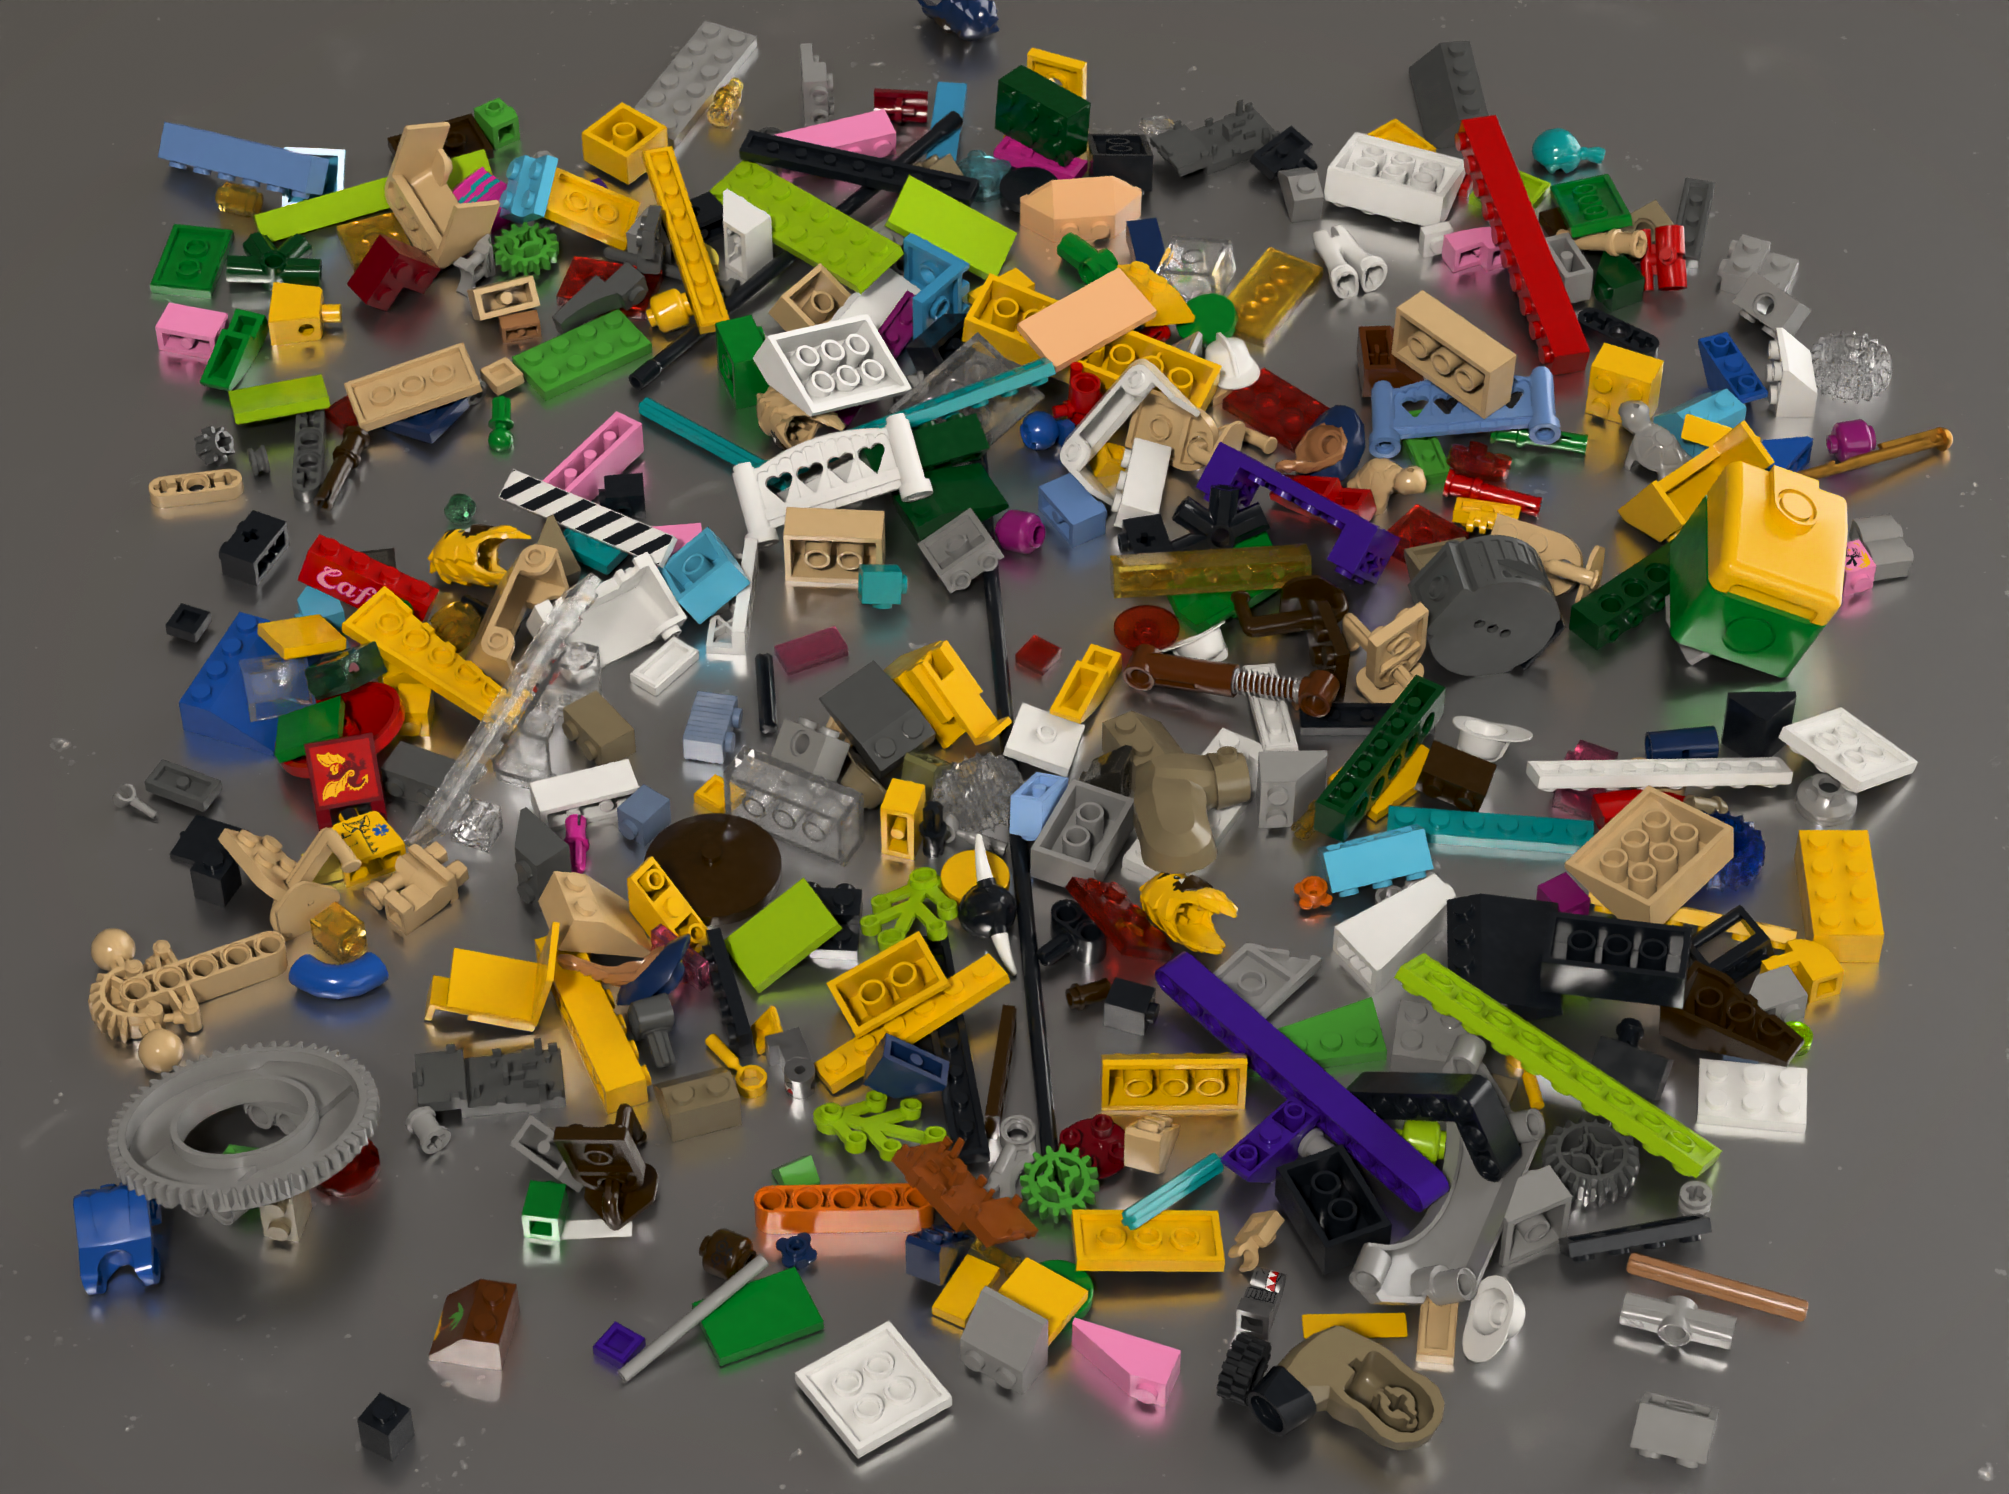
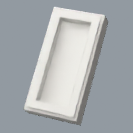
M673 636L630 674L631 683L657 696L699 659V651Z

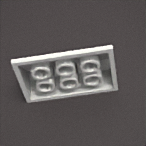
M1355 132L1327 168L1324 200L1332 202L1338 207L1348 206L1360 209L1365 214H1379L1387 216L1395 222L1406 221L1417 224L1419 227L1441 223L1448 217L1465 177L1464 160Z
M868 314L769 335L753 357L767 384L810 417L908 394L913 390Z

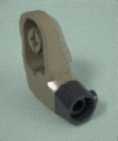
M1336 1325L1314 1333L1293 1347L1277 1366H1273L1247 1395V1403L1257 1421L1276 1436H1285L1311 1419L1316 1412L1327 1411L1336 1420L1360 1429L1380 1445L1398 1451L1419 1448L1429 1442L1442 1422L1445 1406L1439 1387L1429 1378L1410 1369L1395 1354L1381 1344L1343 1326Z

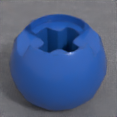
M1034 411L1023 419V423L1020 425V434L1026 447L1035 451H1044L1055 444L1056 438L1059 436V429L1053 415L1045 411Z

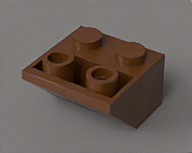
M1391 326L1358 327L1357 361L1362 397H1371V389L1377 381H1388L1392 384L1393 388H1400L1424 381V377L1391 354L1394 328Z

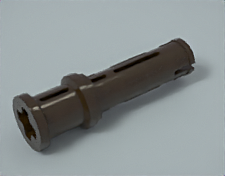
M346 427L342 434L343 441L341 445L335 447L333 451L334 462L317 495L313 499V504L316 508H318L322 500L324 501L320 508L321 511L328 512L332 510L333 504L350 471L358 467L361 461L360 454L362 450L370 444L371 438L369 434L360 427Z

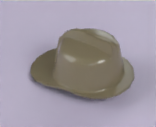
M849 747L848 755L852 762L841 779V785L844 788L843 797L857 811L865 808L874 809L883 802L887 791L866 762Z

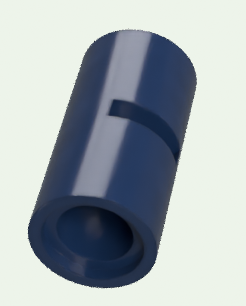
M1714 726L1646 732L1645 734L1646 759L1718 758L1719 755L1718 735Z

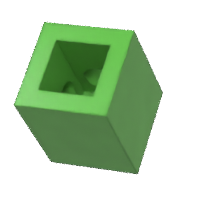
M500 98L474 108V118L494 151L520 140L518 116L511 106L508 107Z

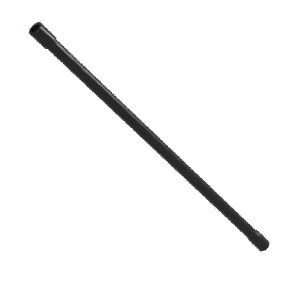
M955 111L949 112L929 132L893 161L914 164L941 140H945L963 125L962 117ZM862 186L837 206L836 209L850 216L881 190ZM786 250L782 251L726 297L724 303L728 315L732 314L783 272L798 257ZM697 323L692 325L655 357L647 360L629 375L631 385L637 390H642L658 377L662 370L707 333L700 334Z

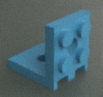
M910 233L903 239L904 278L921 289L912 298L913 340H915L943 314L966 313L970 310V305L962 301V297L970 291L969 282L962 278V274L969 269V263Z

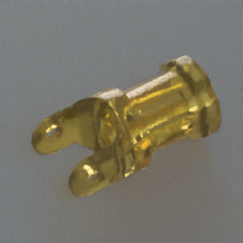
M734 77L730 80L729 84L716 91L714 105L710 106L706 113L708 122L717 128H727L730 126L733 120L732 113L738 109L741 103V92L744 85L740 79Z

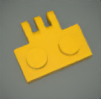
M1457 497L1452 522L1465 526L1466 532L1473 533L1474 527L1479 528V534H1486L1487 529H1490L1492 532L1498 513L1519 520L1521 506Z

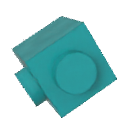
M859 564L857 596L862 604H872V607L878 609L892 608V604H901V594L907 593V575H902L898 565Z

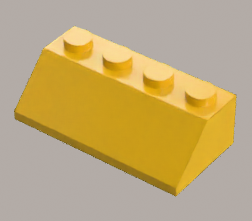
M1229 1052L1209 1054H1101V1111L1245 1109L1247 1057L1245 1053Z

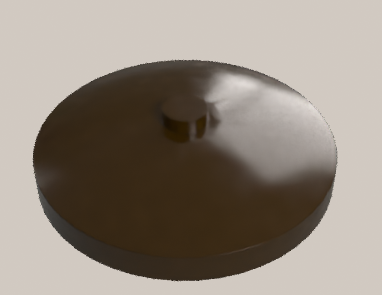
M700 814L671 824L655 837L649 845L644 858L645 861L648 857L653 856L705 926L731 924L756 914L773 899L780 886L782 877L780 851L771 835L756 823L731 814Z

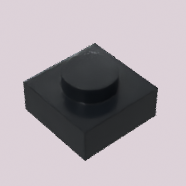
M181 603L166 623V632L168 635L197 643L212 622L211 613Z

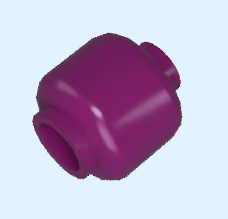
M1862 419L1836 423L1832 427L1831 435L1826 437L1827 450L1829 454H1834L1840 463L1853 456L1871 452L1876 449L1874 429L1871 425L1868 426Z
M1016 509L1009 510L998 520L995 527V533L1000 546L1011 552L1031 554L1042 545L1045 539V526L1042 524L1040 517L1032 512Z

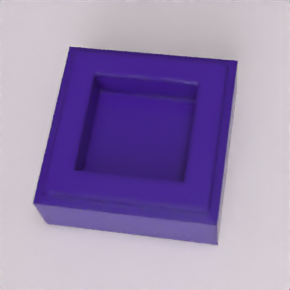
M615 1321L593 1345V1354L620 1369L644 1349L646 1341L641 1335Z

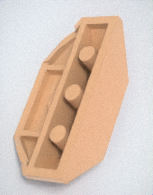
M1114 176L1051 180L1036 188L1029 195L1025 194L1020 197V225L1054 243L1061 242L1063 236L1070 232L1078 235L1083 240L1115 238L1126 229V221L1137 220L1141 216L1142 192L1140 188L1133 187Z

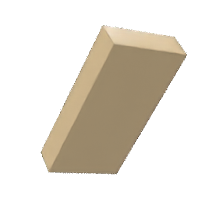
M1428 1296L1420 1307L1416 1361L1453 1365L1458 1303L1438 1306Z

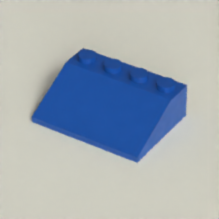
M239 612L179 701L183 730L275 756L278 716L299 710L308 704L332 668L333 661L308 668L314 664L317 665L323 661H329L330 658L324 654L284 660L257 634L259 623L271 621ZM319 673L326 674L325 676L319 679L314 678L311 681H309V679H311Z

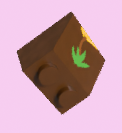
M479 1279L448 1295L430 1349L429 1360L502 1371L520 1312L517 1284Z

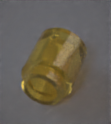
M226 182L218 188L215 201L222 212L250 218L261 212L263 194L257 192L256 188Z

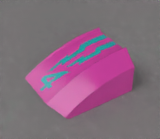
M481 167L463 179L452 189V192L459 204L491 200L499 201L503 191L507 188V184L487 172L484 167ZM500 207L491 228V234L511 222L500 217Z

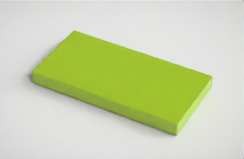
M911 175L906 179L884 225L904 237L913 233L952 253L954 256L969 263V272L984 280L987 279L990 273L998 276L1017 235V232Z

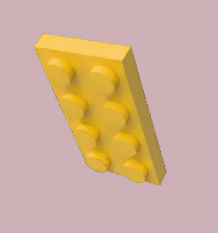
M1072 1209L1071 1226L1076 1271L1224 1272L1225 1257L1218 1210H1164L1137 1229L1130 1230L1128 1226H1123L1121 1222L1124 1210Z

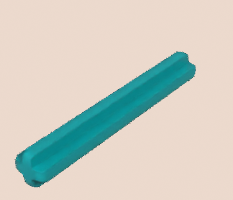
M1216 1153L1209 1154L1122 1212L1123 1219L1121 1220L1123 1226H1128L1130 1230L1137 1229L1223 1172L1224 1166L1220 1162L1221 1157H1218Z

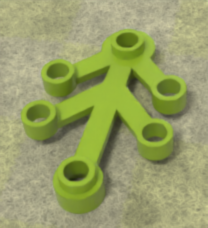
M921 867L910 873L907 885L886 894L876 895L871 899L873 914L866 915L860 919L861 932L868 937L878 935L879 951L882 952L905 939L913 921L917 918L926 927L929 940L941 941L948 936L945 921L953 920L959 914L957 902L954 899H949L940 890L942 887L941 877L933 868ZM909 897V899H908L907 901H905V902H903V903H900V904H898V905L892 906L893 903L898 902V901H900V900H903V899H906V898ZM925 898H929L936 905L938 918L923 904ZM898 918L894 928L882 931V924Z
M875 1090L869 1091L866 1094L865 1101L844 1107L837 1103H825L817 1107L813 1112V1121L816 1124L817 1130L826 1135H837L844 1143V1148L847 1152L852 1154L863 1153L866 1150L868 1138L879 1151L880 1158L887 1162H892L893 1156L898 1149H901L902 1144L896 1139H887L886 1136L919 1143L920 1145L943 1141L945 1136L949 1137L946 1130L940 1126H930L925 1131L895 1125V1123L919 1119L921 1117L922 1103L915 1098H905L900 1102L899 1109L881 1113L886 1110L887 1095ZM869 1112H872V1113H881V1114H877V1115L870 1116V1117H866V1118H864V1117H859L860 1115H863V1114H866V1113H869ZM850 1128H852V1129H857V1130H861V1131H852Z

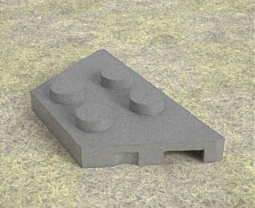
M1246 942L1213 974L1266 1019L1321 968L1322 958L1316 955H1311L1310 960L1290 956V950L1280 948L1269 949L1263 945Z

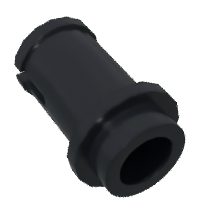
M1625 1018L1616 1026V1033L1619 1041L1638 1047L1639 1040L1644 1036V1029L1639 1020Z

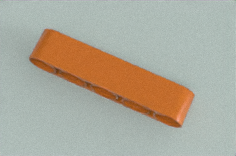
M909 1183L770 1185L759 1189L754 1197L756 1226L760 1231L767 1234H799L801 1232L808 1234L918 1232L922 1228H930L935 1219L934 1207L916 1187L913 1188Z

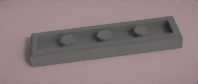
M1685 178L1675 225L1684 226L1685 255L1682 257L1686 260L1687 268L1698 269L1716 182Z

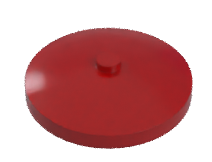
M361 682L346 685L327 692L302 707L305 708L341 695L345 703L343 737L372 732L376 754L393 740L405 719V707L396 690L387 684L379 682ZM306 755L281 763L287 773L295 777L310 779Z

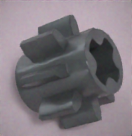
M211 425L202 429V435L194 439L196 441V455L205 461V465L215 462L219 466L227 463V456L235 453L233 450L234 438L229 432L225 431L223 426L215 429Z

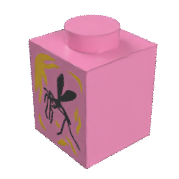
M1859 539L1847 542L1842 596L1860 593L1873 587L1876 564Z

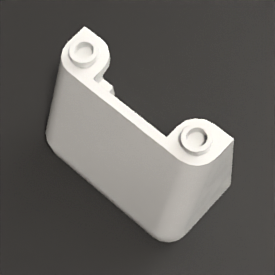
M648 552L633 558L634 567H629L624 571L619 569L612 578L563 602L559 598L551 604L548 599L534 606L526 622V627L532 637L571 681L579 680L580 683H584L595 677L598 670L661 639L667 642L673 636L677 637L681 634L682 630L680 628L685 623L687 617Z

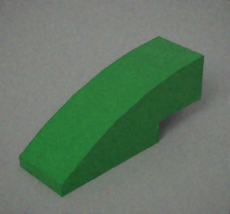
M236 308L228 329H222L201 377V385L231 391L240 382L257 357L269 332L268 320L265 315Z

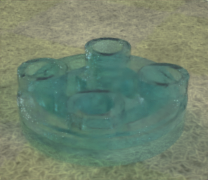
M972 150L968 153L967 158L957 163L964 176L979 179V190L973 202H990L1000 198V181L1011 171L1009 161L985 155L981 150Z

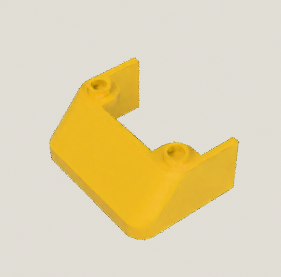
M1743 420L1712 446L1657 482L1655 480L1618 509L1617 512L1626 523L1661 543L1665 539L1669 542L1676 538L1728 464L1739 461L1765 470L1775 461L1747 422Z

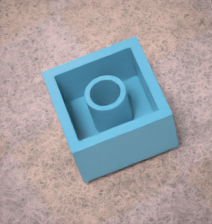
M709 527L705 528L672 555L664 569L658 567L677 602L699 624L713 616L718 609L750 584L731 550Z

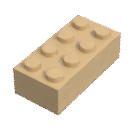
M1424 290L1396 307L1392 355L1483 419H1486L1510 402L1517 356L1515 353Z

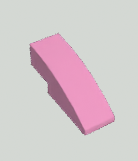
M1491 227L1467 229L1444 235L1442 259L1453 273L1477 265H1481L1486 272L1503 267L1498 244L1495 245L1492 241Z

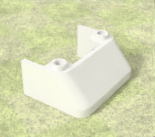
M1137 359L1126 368L1068 435L1060 451V460L1068 471L1090 494L1110 506L1113 503V495L1086 468V465L1152 389L1157 386L1170 401L1195 417H1198L1201 413L1154 364L1146 359Z

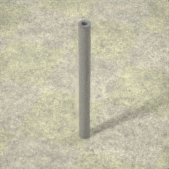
M761 1254L757 1255L617 1371L620 1378L626 1383L769 1266L767 1260Z

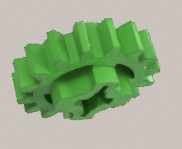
M523 222L522 227L511 224L512 230L501 229V236L494 237V244L492 246L495 265H501V271L503 272L511 269L512 276H516L519 272L523 273L524 276L529 275V272L540 275L541 268L550 270V263H557L559 241H557L556 233L550 234L549 227L540 229L539 223L528 226L527 222Z
M1061 1144L1059 1151L1053 1152L1049 1145L1046 1146V1155L1041 1156L1039 1153L1034 1152V1164L1025 1163L1023 1165L1024 1172L1027 1175L1020 1176L1021 1187H1024L1021 1190L1022 1199L1029 1200L1028 1209L1030 1212L1039 1209L1041 1220L1046 1219L1051 1214L1055 1223H1059L1063 1215H1066L1067 1219L1071 1222L1072 1209H1086L1085 1203L1095 1205L1096 1198L1093 1192L1100 1190L1099 1181L1096 1180L1098 1178L1097 1167H1091L1092 1163L1089 1155L1080 1159L1079 1148L1075 1147L1071 1153L1066 1152L1065 1144ZM1055 1175L1058 1176L1059 1181L1064 1185V1192L1056 1183Z

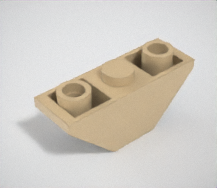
M1151 1113V1116H1145L1126 1126L1124 1166L1156 1174L1164 1172L1181 1125L1171 1123V1116Z

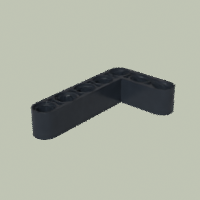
M1366 1071L1362 1072L1346 1088L1380 1119L1455 1122L1477 1172L1487 1181L1499 1182L1521 1158V1148L1491 1082L1481 1075Z

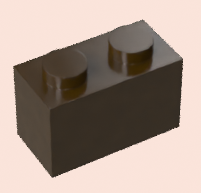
M1434 740L1414 789L1423 792L1428 797L1438 798L1453 804L1461 810L1479 812L1497 765Z

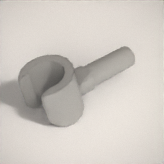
M129 783L123 784L120 787V790L128 795V799L123 798L118 793L113 795V803L120 808L131 805L152 819H155L158 815L157 811L136 797V789Z

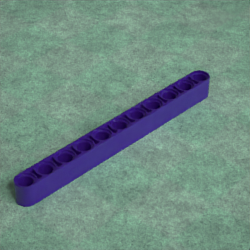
M1186 951L1181 952L1155 971V979L1158 985L1171 999L1233 1053H1245L1248 1066L1284 1098L1288 1099L1293 1095L1319 1113L1320 1119L1316 1126L1338 1145L1342 1144L1348 1154L1411 1209L1420 1213L1449 1191V1183L1446 1177L1434 1164L1190 953Z

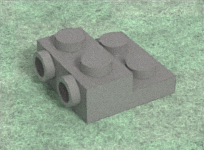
M812 43L800 44L805 127L829 122V115H834L833 97H828V92H833V74H827L826 62H819V55H813Z
M1742 234L1739 241H1731L1727 254L1729 260L1723 258L1718 269V276L1722 277L1720 290L1737 295L1753 271L1787 292L1798 270L1799 260L1770 252L1771 242Z
M971 507L917 544L950 594L956 590L966 589L973 578L984 571L994 570L998 565V561L1004 558V555Z

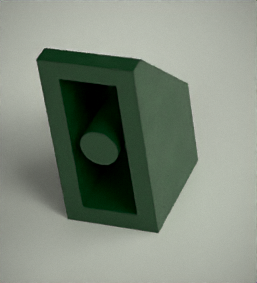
M1603 251L1597 269L1594 295L1610 312L1642 301L1645 277L1624 254L1614 257Z

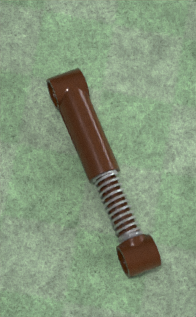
M1141 644L1135 647L1123 672L1125 682L1130 687L1139 691H1147L1152 689L1153 686L1232 698L1237 694L1249 695L1250 697L1254 695L1256 698L1260 696V698L1266 697V699L1271 698L1272 700L1295 702L1299 704L1303 712L1313 717H1323L1330 712L1340 687V683L1335 675L1324 670L1312 671L1303 678L1296 677L1294 679L1291 676L1288 679L1285 675L1282 679L1281 675L1276 677L1275 673L1272 676L1270 673H1267L1265 676L1264 672L1259 675L1258 671L1254 674L1252 670L1249 673L1247 670H1244L1242 673L1238 664L1163 654L1158 648L1148 644Z

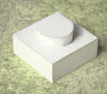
M1449 221L1420 227L1418 251L1422 258L1442 254L1444 235L1453 233V227Z

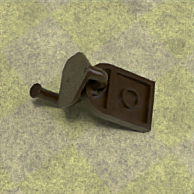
M1321 575L1296 577L1286 582L1282 587L1279 613L1253 617L1248 605L1250 601L1248 592L1237 590L1231 594V601L1233 602L1242 631L1249 637H1263L1306 630L1312 666H1317L1318 670L1328 671L1335 675L1340 683V687L1334 702L1344 701L1350 652L1338 625L1343 620L1344 615L1349 612V604L1342 589Z
M627 1103L620 1104L618 1107L615 1124H608L604 1127H587L581 1124L555 1127L553 1141L573 1178L586 1186L584 1193L585 1201L604 1223L614 1231L624 1227L654 1203L659 1182L655 1168L644 1162L636 1146L645 1142L647 1134L642 1130L633 1108Z

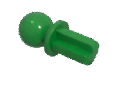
M505 396L494 397L492 400V419L489 420L488 426L493 430L489 434L488 443L494 451H507L512 447L514 441L513 435L509 431L514 427V422L511 420V400Z

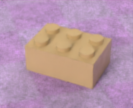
M787 507L783 533L785 581L858 584L859 564L885 565V511Z

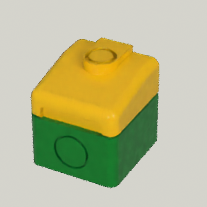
M1739 461L1728 464L1670 545L1671 636L1680 644L1777 677H1787L1841 606L1848 536L1846 500L1841 496L1819 489V480L1773 465L1771 470L1767 471Z

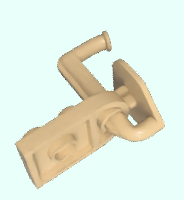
M1154 389L1132 412L1125 441V447L1130 449L1135 437L1172 447L1169 465L1183 471H1194L1207 466L1219 442L1241 451L1242 442L1244 441L1261 448L1265 454L1273 453L1278 445L1275 437H1269L1250 429L1241 421H1235L1217 428L1213 419L1202 409L1196 407L1201 413L1198 417H1195L1170 401L1164 393Z
M1497 514L1491 535L1510 536L1531 545L1542 560L1555 597L1568 593L1577 583H1580L1575 600L1576 603L1598 588L1602 578L1605 555L1604 547L1596 545L1593 548L1586 568H1584L1582 553L1578 545L1568 536L1503 514Z
M1421 602L1412 608H1404L1392 622L1385 627L1379 626L1372 632L1354 614L1347 613L1344 615L1342 635L1349 652L1357 650L1359 646L1367 652L1366 666L1357 673L1356 686L1370 703H1394L1415 675L1424 676V667L1419 659L1426 647L1429 610Z
M328 827L319 831L298 863L287 857L281 849L282 844L269 835L261 837L253 835L247 830L242 829L239 832L225 828L218 837L220 843L253 883L274 899L270 911V924L274 931L284 937L285 942L322 925L338 905L340 894L336 888L312 882L331 853L333 852L342 863L341 869L345 873L358 870L362 864L334 829Z

